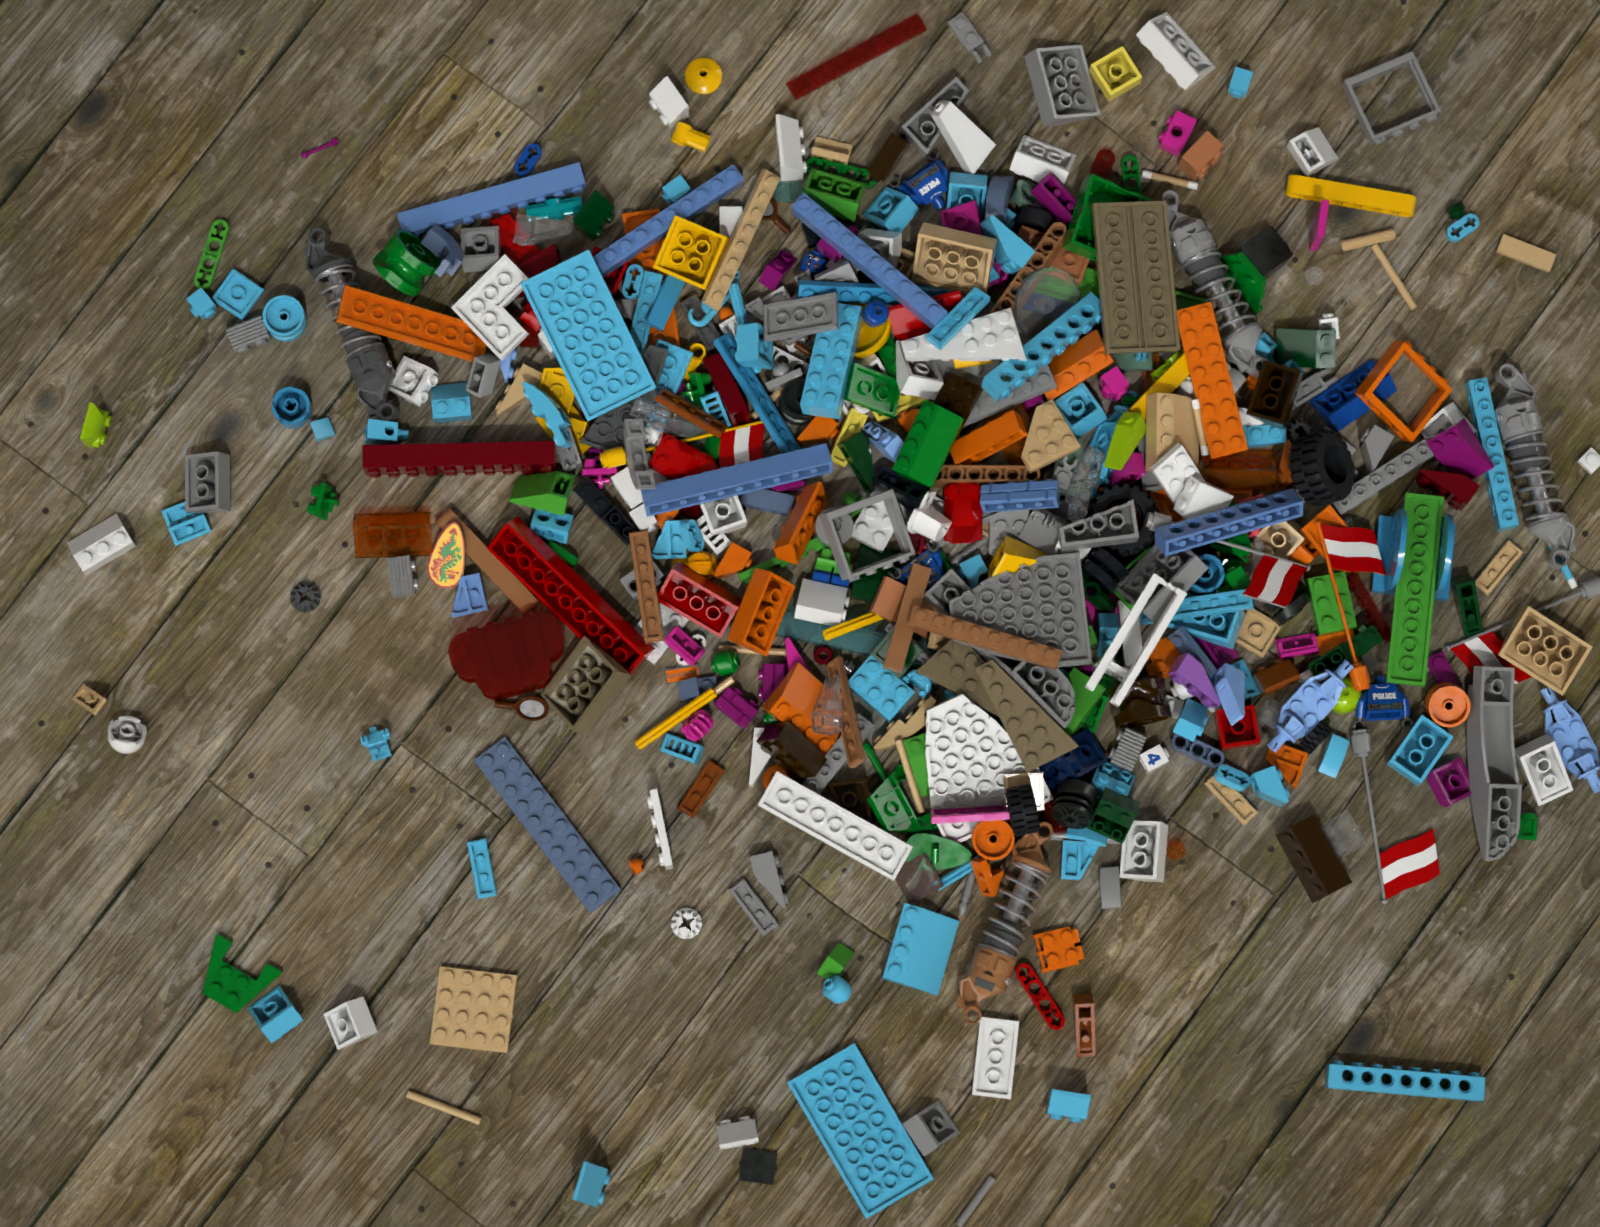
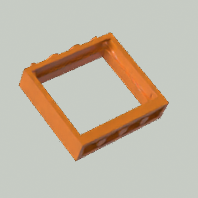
M1394 340L1355 391V394L1401 440L1413 443L1453 389L1448 385V381L1444 377L1436 373L1437 370L1432 365L1424 361L1425 358L1420 353L1412 349L1413 346L1406 340ZM1402 353L1437 387V390L1409 427L1405 426L1372 393Z

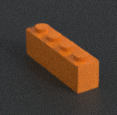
M1012 410L1005 412L1003 416L987 422L986 425L979 429L972 430L966 436L957 438L950 452L955 465H974L1028 436L1022 417Z

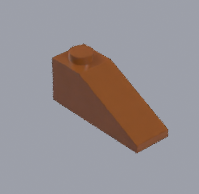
M1092 993L1072 994L1076 1057L1096 1056L1095 1008Z

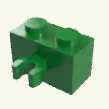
M1232 566L1227 569L1222 582L1223 587L1214 593L1247 589L1250 580L1241 566L1237 568Z

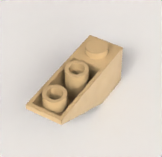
M525 364L521 368L518 367L513 375L515 378L513 383H509L505 389L504 394L506 396L504 400H500L495 408L497 417H503L528 400L523 393L524 387L522 383L527 382L539 387L542 373Z

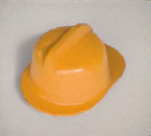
M688 551L687 558H679L672 561L671 569L679 562L709 580L713 577L718 565L715 557L709 552Z

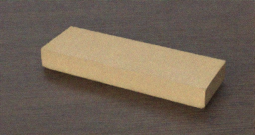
M1505 234L1502 235L1496 250L1498 254L1547 273L1550 272L1556 254Z
M1508 540L1475 580L1476 588L1488 596L1523 551Z
M1214 775L1204 783L1243 826L1258 813L1239 791L1220 784L1216 781Z

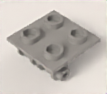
M1033 509L1018 538L1048 555H1052L1059 541V528L1068 525L1069 522L1045 509Z

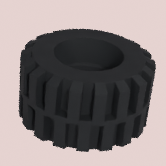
M1030 784L1006 789V801L1014 835L1021 836L1039 832V817L1033 789Z

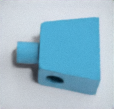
M368 419L365 425L364 444L394 445L397 443V440L408 441L409 430L398 429V422Z

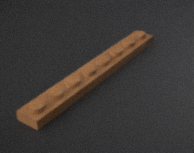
M914 606L908 622L909 626L1053 670H1057L1062 655V650L918 606Z

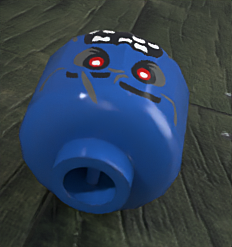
M811 250L804 254L800 269L804 272L809 269L811 278L814 279V275L825 270L827 260L822 253Z
M881 301L870 302L862 311L864 323L873 328L885 323L889 315L888 307Z

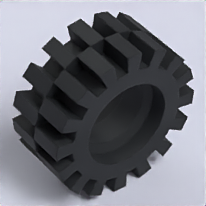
M1321 720L1299 745L1310 755L1328 737L1333 729L1324 720Z

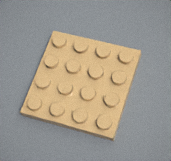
M440 966L430 1044L508 1053L517 975Z

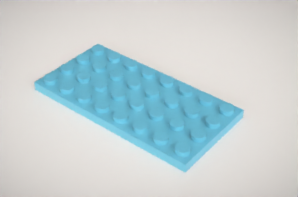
M590 250L584 251L520 283L587 421L657 388Z
M855 1043L787 1082L866 1219L934 1179Z

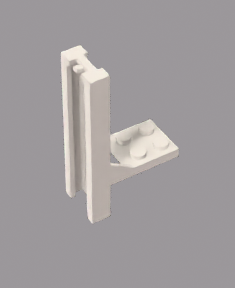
M1154 573L1111 644L1094 664L1096 668L1084 687L1093 692L1103 674L1106 673L1120 682L1119 687L1110 700L1111 704L1119 707L1187 593L1178 587L1172 586V583L1164 581L1163 578ZM1158 583L1175 592L1174 596L1130 669L1125 666H1119L1113 659Z

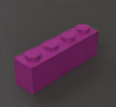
M1049 173L1039 181L1030 193L1058 222L1063 223L1068 230L1076 199Z

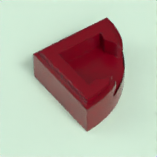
M699 505L681 509L690 518L699 519L701 517Z

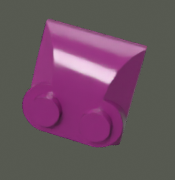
M1461 757L1428 773V783L1440 805L1448 807L1471 795L1469 772Z

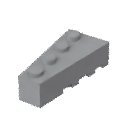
M957 77L899 129L901 134L923 158L926 157L941 134L931 116L935 105L945 100L951 101L958 108L969 91Z
M1134 500L1060 527L1058 536L1061 552L1137 542L1139 533Z

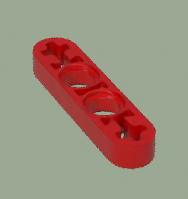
M1026 963L1020 964L1015 970L1016 978L1048 1027L1052 1030H1060L1065 1024L1064 1016L1032 967ZM1020 968L1028 969V977L1031 978L1033 976L1035 980H1031L1025 985L1024 981H1027L1024 975H1019L1021 972ZM1036 983L1040 986L1038 994H1032L1029 991L1031 984ZM1042 1000L1050 1002L1051 1007L1049 1010L1044 1011L1040 1008ZM1053 1009H1055L1056 1012L1053 1013V1015L1055 1018L1061 1019V1021L1059 1022L1060 1026L1057 1027V1025H1052V1017L1049 1016L1047 1018L1045 1014H1048Z

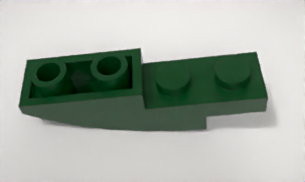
M1374 624L1351 638L1356 658L1384 642ZM1348 641L1308 664L1307 666L1314 676L1318 675L1326 669L1334 672L1344 660H1347L1349 663L1352 662L1353 658Z

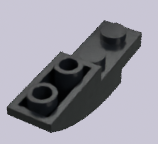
M585 477L572 490L605 526L625 545H628L630 543L629 533L639 530L588 477Z

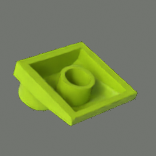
M89 403L80 435V440L86 447L100 448L101 445H105L107 439L105 431L107 427H110L112 421L109 411L101 410L94 403Z

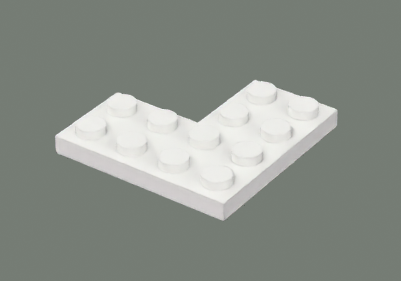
M505 254L451 307L502 361L529 335L505 309L523 291L520 283L529 278Z
M876 484L875 491L870 496L881 493L884 490ZM935 496L930 506L944 515V501ZM884 501L862 509L854 524L851 535L852 538L880 553H883L894 533ZM898 502L904 522L907 525L913 511L905 508Z

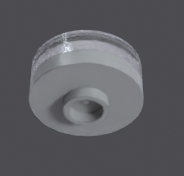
M832 507L825 509L819 515L835 510L837 508ZM849 514L832 519L841 546L850 539L853 533L854 524ZM818 516L814 523L815 537L822 545L830 547L822 522Z

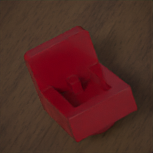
M908 533L915 554L922 555V551L925 552L927 550L925 543L928 541L925 540V536Z

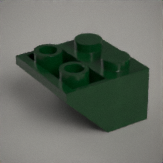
M1105 787L1087 829L1123 844L1137 816L1141 803Z

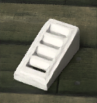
M704 515L696 521L698 527L706 522ZM708 525L700 529L706 544L718 555L731 544V541L725 534H719L711 542L709 539L714 535H711V533L708 535L704 534L709 529ZM723 539L724 542L716 548L714 545Z

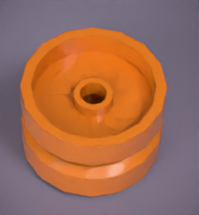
M1452 682L1435 684L1429 689L1425 697L1427 713L1437 724L1443 727L1460 725L1467 719L1470 713L1471 703L1468 695L1460 686Z
M1004 820L978 822L973 829L971 840L978 855L984 859L994 861L1002 859L1010 853L1014 846L1015 838L1013 830ZM992 835L997 837L994 843L989 840Z

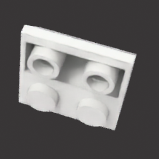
M1319 127L1303 132L1291 139L1287 145L1289 152L1306 177L1313 175L1339 159Z

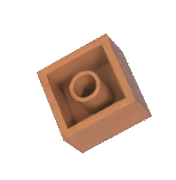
M1207 130L1181 157L1178 168L1194 182L1198 178L1201 180L1208 173L1207 170L1210 168V165L1215 166L1220 161L1224 145Z

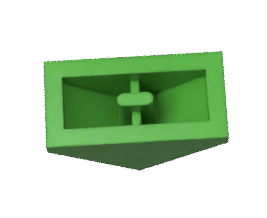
M839 942L826 958L817 974L825 980L830 976L840 975L855 953Z

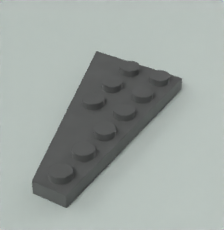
M650 345L642 355V358L657 387L668 350ZM657 388L598 416L579 443L600 450L619 446L625 449L624 419H643L645 427Z

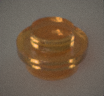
M1173 841L1167 845L1166 855L1171 860H1180L1185 855V847L1182 843Z

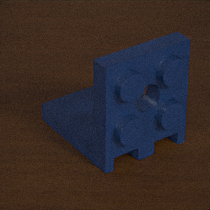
M1088 728L1071 737L1080 747L1039 767L1040 771H1043V778L1053 795L1057 794L1062 781L1078 779L1108 761V758ZM1081 749L1086 752L1087 756L1082 753Z

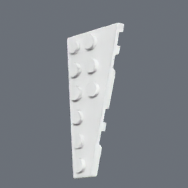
M1011 308L972 319L942 350L926 341L928 333L901 341L906 361H949L956 359L960 361H990L991 359H1002V361L1020 359V361H1027Z

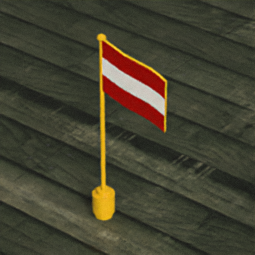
M762 421L726 429L720 437V468L764 458L763 435L765 425ZM706 433L681 439L680 441L685 443L714 435ZM622 446L599 453L603 468L607 467L610 469L626 465L625 449ZM655 446L645 448L646 452L654 450Z

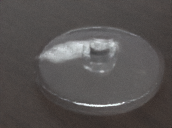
M1046 266L1034 270L1023 280L1014 301L1015 321L1023 335L1029 339L1034 338L1080 301L1078 286L1073 277L1065 270Z

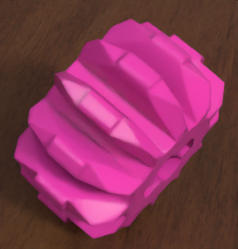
M699 709L685 719L681 731L686 738L695 742L709 732L713 727L714 720L708 712Z

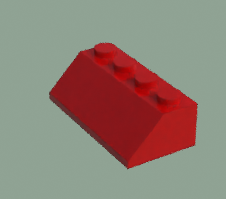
M958 290L931 298L949 313L964 296ZM902 304L888 307V317L894 335L898 340L904 341L929 333L932 330Z
M679 562L671 569L658 593V601L720 638L724 635L742 602L741 598Z

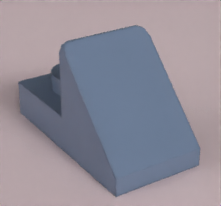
M716 676L698 679L693 677L678 682L680 701L694 700L709 688L713 689L716 687Z

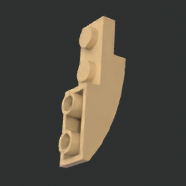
M932 696L929 699L924 698L918 704V711L916 713L911 712L905 718L906 724L900 719L897 722L893 720L886 728L888 732L884 736L880 734L873 742L875 744L873 750L878 752L896 746L895 740L900 738L906 740L920 732L926 726V710L933 707L937 701Z

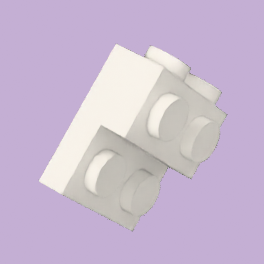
M403 356L395 370L396 377L389 388V392L420 407L422 403L428 400V392L431 387L436 386L439 374L432 368Z

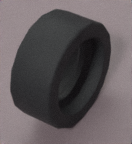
M1021 207L1017 215L1016 224L1019 227L1024 225L1046 233L1052 225L1054 217L1038 208Z

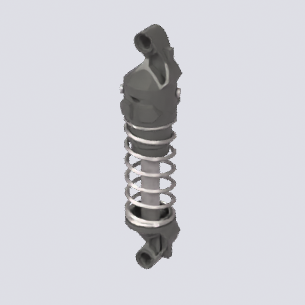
M316 227L309 233L308 246L303 248L307 257L306 270L313 276L315 282L320 284L330 283L331 286L323 289L320 295L327 296L334 293L336 299L325 305L326 309L339 307L342 290L345 285H356L360 290L361 285L352 282L356 272L352 270L351 260L329 253L327 249L331 240L330 235L323 229ZM323 234L322 240L317 242V236ZM351 272L352 278L345 282L343 277ZM337 314L331 317V322H336ZM344 324L335 334L343 336V343L340 347L345 348L348 354L345 359L357 388L356 397L365 405L370 417L378 415L385 421L395 422L399 418V410L389 403L386 397L396 374L386 348L381 343L382 338L375 333ZM391 408L392 414L386 417V410Z

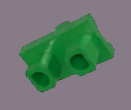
M688 373L690 382L686 383L687 390L682 391V395L688 396L690 402L694 401L696 407L701 406L703 408L700 397L713 392L712 390H704V385L711 382L710 374ZM715 397L707 400L706 404L715 400Z
M322 482L320 485L312 486L311 496L317 497L316 504H308L307 513L327 521L328 513L333 511V506L339 507L340 502L335 500L334 487Z

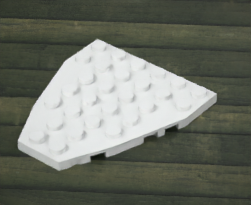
M962 693L926 710L925 758L931 810L1005 805L1004 773L1027 772L1008 733L995 719ZM1038 767V768H1036V769H1034V770H1032V771H1030V772L1040 771V769H1039V767ZM1043 778L1044 803L1053 800ZM980 821L937 824L942 837L961 843L972 837L973 829Z

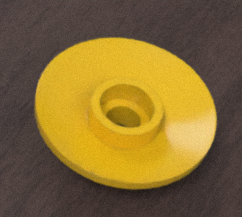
M698 58L687 66L685 81L693 92L697 94H710L720 86L722 71L714 60ZM702 71L707 73L705 77L700 75Z

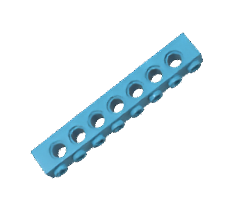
M1090 292L1022 346L1027 361H1020V359L1003 361L983 378L981 387L996 402L1002 398H1007L1015 387H1021L1026 381L1025 379L1036 375L1040 367L1043 365L1047 366L1055 355H1061L1069 344L1073 345L1076 343L1079 336L1083 333L1087 334L1095 323L1099 324L1102 322L1100 300Z
M1487 377L1469 380L1465 384V390L1473 426L1477 430L1475 436L1495 466L1485 472L1484 477L1496 532L1515 529L1519 522Z
M1332 1061V1064L1327 1065L1325 1088L1481 1102L1484 1101L1485 1077H1480V1073L1468 1072V1076L1460 1075V1071H1449V1074H1442L1441 1070L1429 1069V1072H1422V1068L1410 1067V1071L1402 1070V1066H1390V1069H1384L1383 1065L1371 1064V1067H1363V1063L1352 1062L1351 1066L1344 1065L1343 1061ZM1347 1070L1351 1073L1350 1081L1343 1079V1071ZM1364 1072H1368L1371 1075L1369 1083H1365L1362 1080ZM1383 1074L1390 1076V1083L1388 1085L1381 1081ZM1403 1075L1410 1079L1408 1086H1404L1401 1083ZM1422 1077H1426L1429 1080L1427 1088L1422 1087L1420 1084ZM1441 1079H1446L1449 1083L1446 1090L1440 1087ZM1462 1080L1468 1084L1466 1091H1462L1459 1088V1083Z

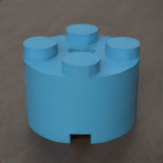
M285 387L275 394L271 406L272 412L277 421L285 428H300L312 417V405L304 391L294 387ZM290 405L294 406L293 411L290 410Z
M1210 554L1199 555V559L1208 567L1205 571L1208 574L1205 578L1200 577L1189 590L1200 596L1213 594L1219 589L1224 580V568L1217 557Z

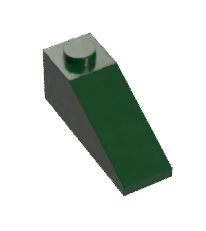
M857 432L837 445L866 494L875 491V484L872 481L874 474L870 441L864 433Z
M1469 573L1451 577L1453 598L1464 637L1483 632L1475 580Z

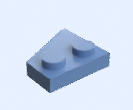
M480 572L461 576L451 614L452 618L488 610Z

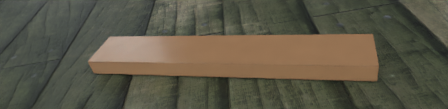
M648 530L629 533L644 642L645 644L664 641L649 532Z
M916 563L912 565L882 668L902 673L915 627L909 626L908 622L914 606L921 607L931 568Z
M837 656L826 665L848 765L849 768H855L865 761L866 758L843 657Z

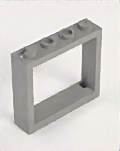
M1413 51L1345 79L1342 84L1370 145L1374 143L1376 145L1382 144L1386 141V138L1391 136L1396 138L1409 128L1411 131L1421 126V123L1426 121L1431 123L1438 119L1437 117L1441 112ZM1408 65L1430 112L1374 135L1353 88Z
M893 489L819 515L842 581L849 579V582L861 579L860 575L864 573L866 576L877 573V568L888 569L894 566L893 562L899 561L900 564L910 560L909 556L915 555ZM884 501L901 553L850 571L832 519Z

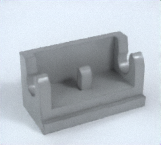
M570 427L565 429L573 445L566 449L556 444L564 473L583 467Z

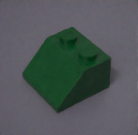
M595 190L573 218L574 229L592 242L595 238L599 239L604 232V226L607 223L610 224L615 218V208Z

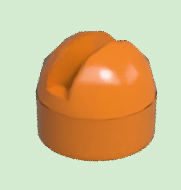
M729 306L721 307L718 312L722 322L735 315Z
M640 858L629 861L634 875L641 873L645 869L644 861Z

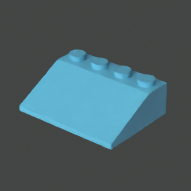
M904 903L882 979L938 996L959 921Z

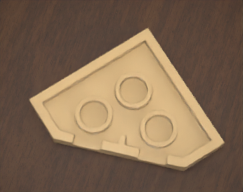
M1053 399L1037 406L1021 455V459L1030 473L1079 450L1081 447Z

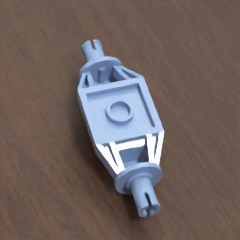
M1344 660L1334 672L1326 669L1323 673L1307 678L1281 706L1277 724L1274 725L1278 733L1267 746L1276 753L1286 741L1294 744L1295 740L1308 735L1336 706L1342 689L1346 688L1342 679L1354 667L1347 660ZM1328 676L1330 677V678H1328L1324 683L1319 684L1321 681H1323V680H1324L1325 678H1327ZM1289 717V718H1290L1289 721L1287 722V724L1285 725V727L1282 728V726L1284 725L1286 719Z
M1549 687L1542 689L1540 692L1548 704L1547 709L1543 711L1545 714L1544 734H1548L1555 741L1565 769L1577 776L1578 780L1582 778L1587 779L1593 794L1599 792L1600 779L1597 773L1600 770L1598 751L1580 715L1567 704V699L1563 701L1558 700L1554 691ZM1551 711H1553V714H1554V717H1555V720H1556V723H1554V724H1553V719H1552ZM1575 763H1578L1580 765L1582 770L1585 772L1584 774L1578 769Z

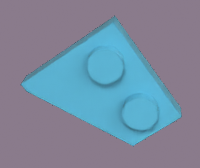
M683 519L666 520L652 551V559L687 558V548L679 530L680 522Z
M1063 840L1060 879L1080 881L1099 846L1087 845L1085 841Z

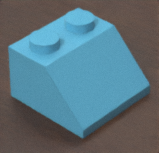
M950 172L946 209L976 200L980 219H983L988 175Z
M885 186L863 213V216L881 230L902 233L906 225L915 217L919 208L908 195Z
M759 323L737 325V332H735V340L737 342L735 358L737 363L744 367L773 369V341L766 342L764 340V326Z
M467 382L431 387L434 423L473 420L471 396L465 390Z
M1083 382L1054 401L1075 438H1080L1108 419Z
M280 985L248 1008L257 1025L271 1043L281 1038L282 1035L303 1021V1018Z
M1051 1089L1049 1091L1046 1114H1049L1051 1119L1062 1120V1117H1068L1070 1122L1081 1123V1120H1086L1091 1095Z

